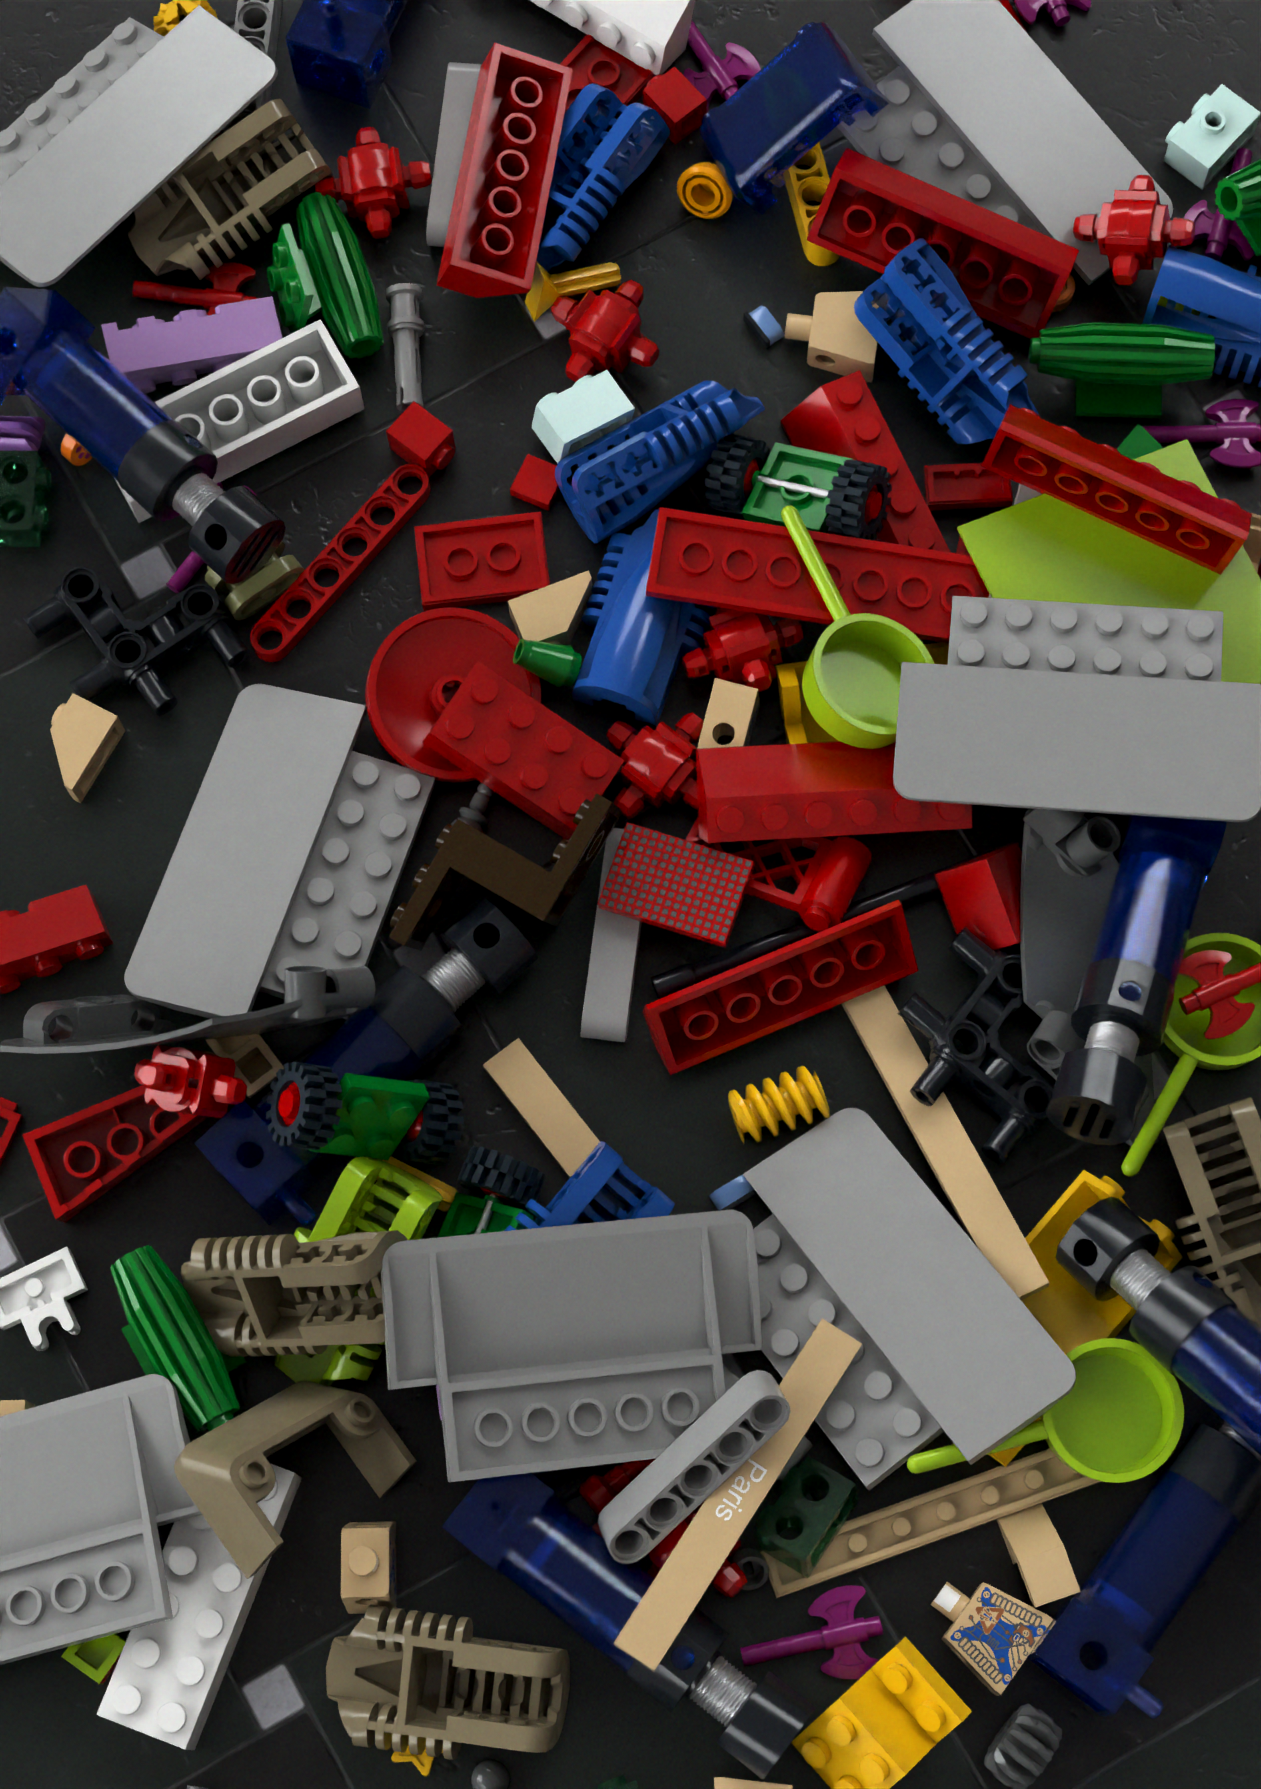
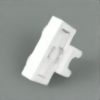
M67 1246L0 1278V1329L6 1330L22 1322L32 1346L37 1351L48 1349L49 1341L46 1336V1330L52 1322L59 1321L62 1328L72 1335H78L81 1330L72 1307L67 1300L88 1291L73 1254Z

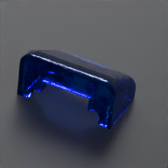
M810 22L797 32L796 38L720 107H715L708 111L702 118L699 133L736 198L743 204L763 214L778 201L772 193V188L774 185L780 188L786 183L781 175L842 121L851 126L856 121L852 115L866 110L870 116L874 117L889 102L834 28L824 22Z

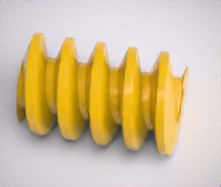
M805 1066L797 1068L796 1082L788 1072H782L779 1076V1088L770 1078H765L762 1082V1093L753 1084L746 1085L745 1099L734 1089L728 1093L730 1111L743 1144L744 1134L747 1132L751 1134L757 1143L762 1141V1127L764 1126L769 1129L774 1137L778 1136L779 1121L781 1120L787 1124L791 1131L795 1130L796 1115L798 1114L808 1124H812L813 1109L818 1108L825 1118L830 1117L828 1102L816 1072L814 1071L812 1076Z

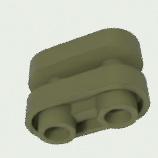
M281 541L269 561L254 575L236 584L226 583L207 565L208 571L205 575V581L218 595L230 592L225 599L224 606L236 621L245 620L279 598L304 571V568L294 555H285L279 558L285 549L283 541Z

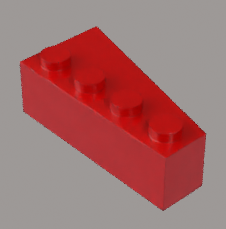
M86 884L32 901L27 906L29 911L22 914L17 910L0 911V995L16 990L20 987L21 981L35 975L37 977L53 975L62 969V964L76 958L80 960L94 958L104 951L103 947L113 944L95 896Z
M141 1085L25 1133L22 1136L55 1220L65 1223L207 1119L208 1116L169 1112L157 1105L146 1104L144 1098L146 1088Z

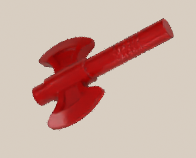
M223 263L218 269L215 265L208 268L211 273L205 279L213 283V289L206 288L203 290L135 280L132 292L133 297L203 306L204 309H209L207 315L215 314L214 309L218 305L258 299V297L246 296L245 293L238 292L244 283L256 276V272L253 268L243 264Z
M1207 950L1184 958L1174 967L1175 974L1189 977L1198 985V988L1192 990L1190 994L1179 998V1004L1185 1015L1198 1010L1209 1009L1210 1021L1204 1032L1206 1039L1228 1036L1239 1030L1251 1017L1255 1005L1253 1003H1239L1235 1000L1234 996L1239 995L1240 991L1261 982V962L1233 975L1227 974L1224 976L1223 968L1231 960V954L1218 950Z

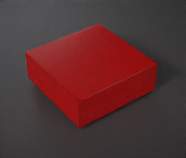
M527 454L510 488V495L549 511L560 490L555 479V468L557 465Z

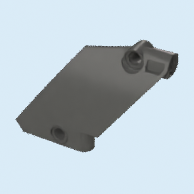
M1029 808L1023 818L1025 823L1021 862L1020 948L1024 1003L1043 1020L1028 1041L1027 1050L1034 1061L1054 1079H1057L1065 1053L1084 1048L1086 1042L1076 1034L1071 1026V1015L1084 971L1092 962L1104 958H1118L1135 898L1134 892L1129 889L1125 882L1126 874L1113 855V852L1119 848L1121 843V834L1113 821L1100 815L1088 820L1084 816L1085 812ZM1152 1053L1136 1056L1134 1064L1140 1067L1147 1077V1084L1135 1127L1129 1140L1126 1141L1130 1147L1155 1104Z
M317 966L285 968L284 1004L260 1011L212 1018L176 1030L173 1022L161 1019L160 1011L155 1004L132 995L83 996L69 1000L41 1002L33 1005L27 1011L23 1023V1038L3 1040L0 1043V1052L34 1054L81 1053L272 1033L313 1026L347 1017L367 1008L375 997V981L373 974L365 966L328 970ZM137 1010V1020L131 1026V1017ZM56 1017V1027L51 1034H49V1024L51 1020Z

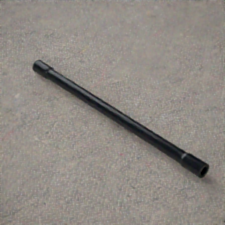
M1023 837L852 902L841 923L895 900H899L902 907L941 893L934 876L935 873L1018 842L1022 852ZM803 921L696 963L684 964L651 977V982L657 998L661 999L819 932L810 929Z

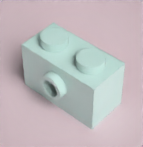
M1223 84L1211 96L1207 93L1204 94L1193 107L1192 116L1184 124L1179 121L1175 124L1165 139L1168 147L1164 162L1202 190L1232 159L1237 149L1242 148L1254 135L1261 115L1260 111Z
M605 370L595 376H583L571 388L559 394L552 392L544 396L536 405L531 428L558 464L565 456L631 421L635 407L608 370Z

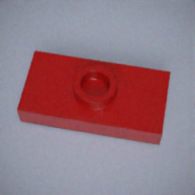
M982 463L924 465L925 502L930 511L1010 507L1013 502L1011 479L982 467Z

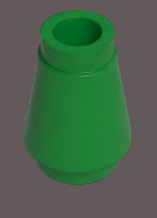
M521 639L518 642L513 655L514 664L520 665L522 668L556 687H560L562 684L570 687L579 674L582 662L581 654L574 652L572 646L528 641L525 639Z

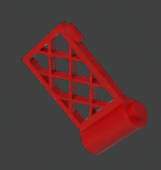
M697 817L685 840L723 851L720 842L707 843L699 837ZM823 837L773 839L774 842L754 847L752 841H741L746 850L732 853L733 855L754 861L755 869L758 872L751 875L745 893L798 912L804 923L810 929L818 932L841 923L872 861V854L862 842L849 837H838L833 841ZM803 846L816 851L812 858L796 862L789 849ZM780 852L787 865L766 870L761 857ZM793 876L798 887L795 893L791 894L777 889L773 881Z

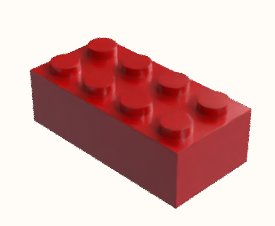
M478 660L422 741L423 744L568 841L578 826L573 823V820L581 804L586 799L592 801L596 793L602 796L625 761Z

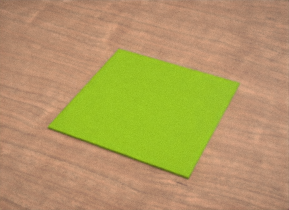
M1188 439L1133 459L1139 463H1150L1156 466L1161 473L1179 481L1192 482L1201 491L1218 498ZM1045 493L957 527L992 598L1222 611L1221 682L1261 684V579L1243 545L1220 575Z

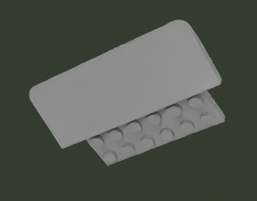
M912 0L873 29L872 35L899 66L835 118L834 124L856 150L862 155L1078 249L1079 253L1073 268L1088 286L1109 271L1111 268L1107 255H1100L1097 239L1093 243L1080 241L1074 237L1073 226L1075 218L1083 214H1097V217H1100L1102 204L1104 202H1113L1114 190H1128L1131 181L1137 175L1150 176V174L999 0ZM1153 179L1155 191L1159 193L1160 204L1168 205L1171 218L1173 214L1171 199Z
M200 5L165 36L158 34L131 17L124 23L119 24L102 43L89 51L81 62L65 76L59 78L50 90L35 103L29 105L24 113L8 128L0 132V261L37 287H46L60 280L275 81L278 69L274 61Z
M953 596L947 665L902 662L893 784L898 794L913 801L1246 822L1255 818L1261 810V684L1221 682L1222 611Z
M253 684L239 693L125 971V985L133 996L173 1010L212 1019L251 1012L258 992L284 999L285 968L317 966L328 970L368 966L434 790L436 779L409 768L352 751L367 714L366 705L266 684Z
M857 1108L842 1109L743 1173L745 1179L773 1213L753 1229L758 1264L762 1352L781 1377L784 1378L822 1318L862 1343L861 1348L817 1415L815 1421L869 1491L903 1465L910 1456L917 1454L943 1432L947 1434L970 1465H972L1043 1415L1074 1388L1076 1371L1070 1359L866 1112Z
M720 1210L406 1240L391 1245L385 1251L382 1260L381 1283L383 1316L385 1319L388 1390L439 1385L448 1482L656 1459L726 1393L722 1354L762 1350L759 1279L754 1230L748 1217L737 1210Z
M149 1374L0 1417V1665L173 1618L158 1526L202 1515V1513L175 1474V1460L184 1447L190 1443L178 1392L168 1378L158 1374Z

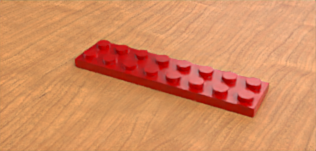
M659 507L646 596L828 625L834 622L785 526ZM808 530L851 615L859 613L881 615L902 624L919 639L949 643L952 597H989V592L970 555Z

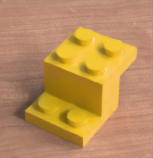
M905 1636L791 1743L831 1789H890L940 1740L963 1722L972 1711Z

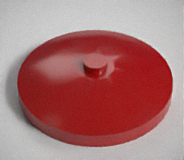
M456 607L428 610L407 619L397 626L385 638L377 650L368 671L365 689L368 717L376 737L385 750L402 766L420 774L434 777L436 781L456 783L477 780L423 744L422 741L477 660L541 703L539 677L520 665L513 663L514 651L520 641L517 635L507 626L486 614Z

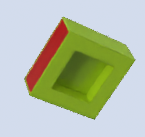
M117 1634L69 1646L61 1657L95 1682L103 1685L117 1665L126 1640Z

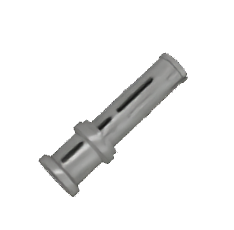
M398 283L391 285L385 290V298L390 303L391 320L387 323V332L393 338L397 392L396 409L399 412H404L413 401L423 407L419 337L422 336L425 330L424 321L420 319L419 301L423 298V292L421 287L410 283Z

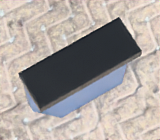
M761 305L750 313L747 311L744 313V322L766 349L784 337L781 326L766 307Z
M740 1175L715 1190L709 1197L717 1210L720 1211L734 1210L758 1194L745 1177Z

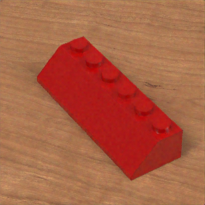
M498 43L493 44L479 71L437 286L475 298L529 293L531 290L572 78V68Z
M849 148L845 149L833 171L806 239L811 243L884 274L885 267L898 252L917 239L924 238L952 271L977 316L1029 339L1038 338L1039 330L1045 328L1079 253V250Z
M860 370L820 386L781 419L780 424L791 446L847 457L887 468V472L890 473L891 477L888 483L892 485V491L888 493L891 501L890 505H886L885 509L888 513L887 518L881 521L883 528L880 533L876 532L877 538L874 541L950 552Z
M1011 404L1009 405L981 465L1039 493L1050 495L1220 575L1249 535L1252 513L1241 509L1234 501L1219 499L1207 494L1192 482L1179 481L1165 475L1150 463L1134 461L1121 455L1116 448L1110 445L1092 442L1081 437L1076 430L1067 426H1057L1040 418L1033 410L1027 408H1017Z
M841 741L696 748L699 837L707 843L972 828V804L913 801L898 794L893 784L896 742L875 749L858 748Z
M895 900L646 1004L643 1014L653 1044L669 1074H675L918 972L902 904L899 900Z

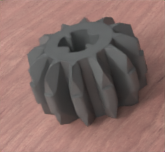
M1030 1704L1022 1705L1017 1711L1012 1713L1011 1717L1007 1722H1004L1000 1731L995 1735V1739L988 1747V1752L985 1755L984 1765L1004 1785L1010 1786L1013 1789H1026L1034 1783L1040 1773H1043L1046 1765L1052 1760V1756L1058 1749L1059 1742L1062 1739V1729L1054 1722L1053 1718L1041 1709H1036Z

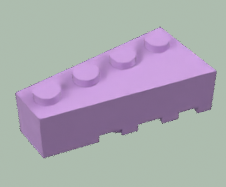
M273 297L218 305L215 307V314L207 315L205 310L192 309L180 311L178 315L173 317L171 322L155 319L154 316L138 318L136 320L137 324L132 326V328L118 330L116 322L102 324L101 327L112 373L124 392L131 391L132 395L150 393L156 390V384L172 381L173 385H185L196 381L197 375L208 372L214 373L283 338Z

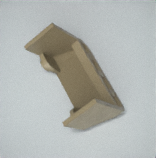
M300 1381L188 1443L177 1456L174 1464L177 1479L247 1579L254 1576L284 1542L257 1504L270 1494L276 1482L274 1469L266 1457L326 1423L379 1498L386 1495L416 1463V1459L374 1401L368 1396L316 1382Z

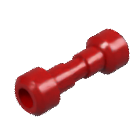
M655 1459L624 1462L620 1466L617 1464L604 1476L593 1474L580 1485L579 1492L592 1510L599 1515L603 1508Z

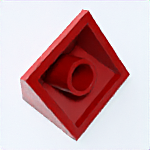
M1018 842L934 874L956 935L966 927L992 950L1021 942L1020 889L1022 852Z

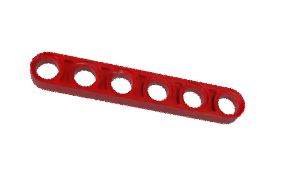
M405 464L397 468L254 625L251 630L250 640L255 654L260 659L266 662H276L287 656L426 502L431 488L427 472L422 467L416 464ZM407 477H416L423 483L420 491L412 495L402 493L399 490V484ZM388 507L394 511L395 517L389 524L377 525L371 520L373 512L378 508ZM352 538H361L367 543V548L361 555L350 556L343 551L345 543ZM324 569H333L338 572L339 579L333 586L322 587L315 582L317 574ZM305 600L311 605V610L305 617L298 619L288 615L287 609L293 601ZM265 632H279L283 636L280 646L272 650L262 648L259 645V639Z

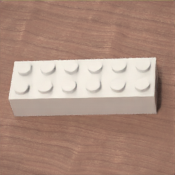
M320 319L132 413V415L149 430L161 422L169 420L180 422L216 456L218 465L212 481L217 484L364 410L365 407L360 386ZM99 430L92 433L102 457L138 523L152 517L118 483V470L125 454Z
M271 1464L276 1476L275 1486L270 1494L257 1504L280 1535L302 1478L292 1471ZM203 1515L174 1522L162 1551L173 1618L130 1630L96 1714L185 1750H195L270 1561L269 1558L254 1576L247 1579Z

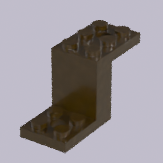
M597 793L592 801L586 799L574 817L573 823L578 826L570 840L568 841L563 838L551 857L550 862L555 864L551 872L474 827L456 819L453 826L447 824L441 831L435 843V848L439 849L432 863L430 865L425 863L416 874L412 884L416 890L408 904L401 903L394 912L390 921V926L393 927V930L389 937L406 947L421 951L464 876L540 920L557 927L623 811L613 802Z

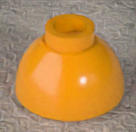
M711 162L694 164L688 167L678 179L677 194L679 200L690 213L704 219L718 218L727 212L732 203L734 193L733 182L725 168L719 164Z

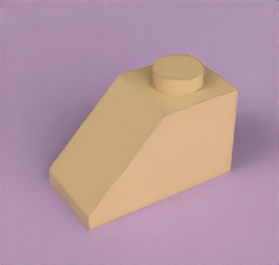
M589 570L509 600L510 618L519 639L570 645L584 610L587 609L586 604L589 596L593 594L591 591L593 588L592 577Z
M72 693L67 703L59 705L54 712L50 731L64 786L73 800L81 803L125 733V729L118 716Z

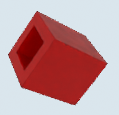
M675 66L663 75L658 74L654 76L643 90V104L660 114L670 130L669 139L675 145L707 121V99Z
M415 401L386 430L390 449L409 464H416L422 467L427 472L428 478L437 468L439 470L444 469L454 457L456 446L453 430Z

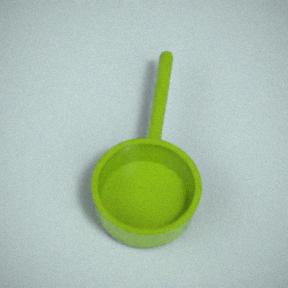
M787 505L781 510V518L834 620L819 637L804 668L802 690L806 705L816 722L828 734L845 744L864 749H875L891 745L896 742L902 662L934 664V661L922 641L908 628L895 620L870 613L850 614L799 512L794 506Z
M1230 933L1200 935L1178 946L1161 966L1159 972L1168 978L1174 988V1001L1163 1041L1179 1057V1060L1121 1165L1122 1172L1126 1176H1135L1140 1171L1196 1067L1208 1070H1229L1243 1066L1261 1056V982L1240 991L1239 995L1234 996L1235 1000L1239 1003H1253L1255 1005V1009L1248 1021L1239 1030L1228 1036L1206 1039L1204 1032L1210 1021L1209 1009L1198 1010L1185 1015L1179 1004V998L1190 994L1192 990L1198 988V985L1191 978L1174 973V967L1184 958L1201 951L1218 950L1231 954L1232 958L1225 964L1223 974L1224 976L1227 974L1233 975L1261 962V945Z
M1117 1338L1092 1340L1066 1354L1076 1371V1383L1072 1391L1041 1415L1039 1421L1030 1423L988 1453L992 1454L1045 1439L1057 1458L1067 1467L1081 1475L1110 1483L1134 1481L1157 1470L1167 1461L1176 1448L1184 1423V1404L1181 1390L1174 1375L1167 1371L1140 1344ZM955 1444L910 1456L907 1460V1468L911 1473L919 1474L967 1460Z

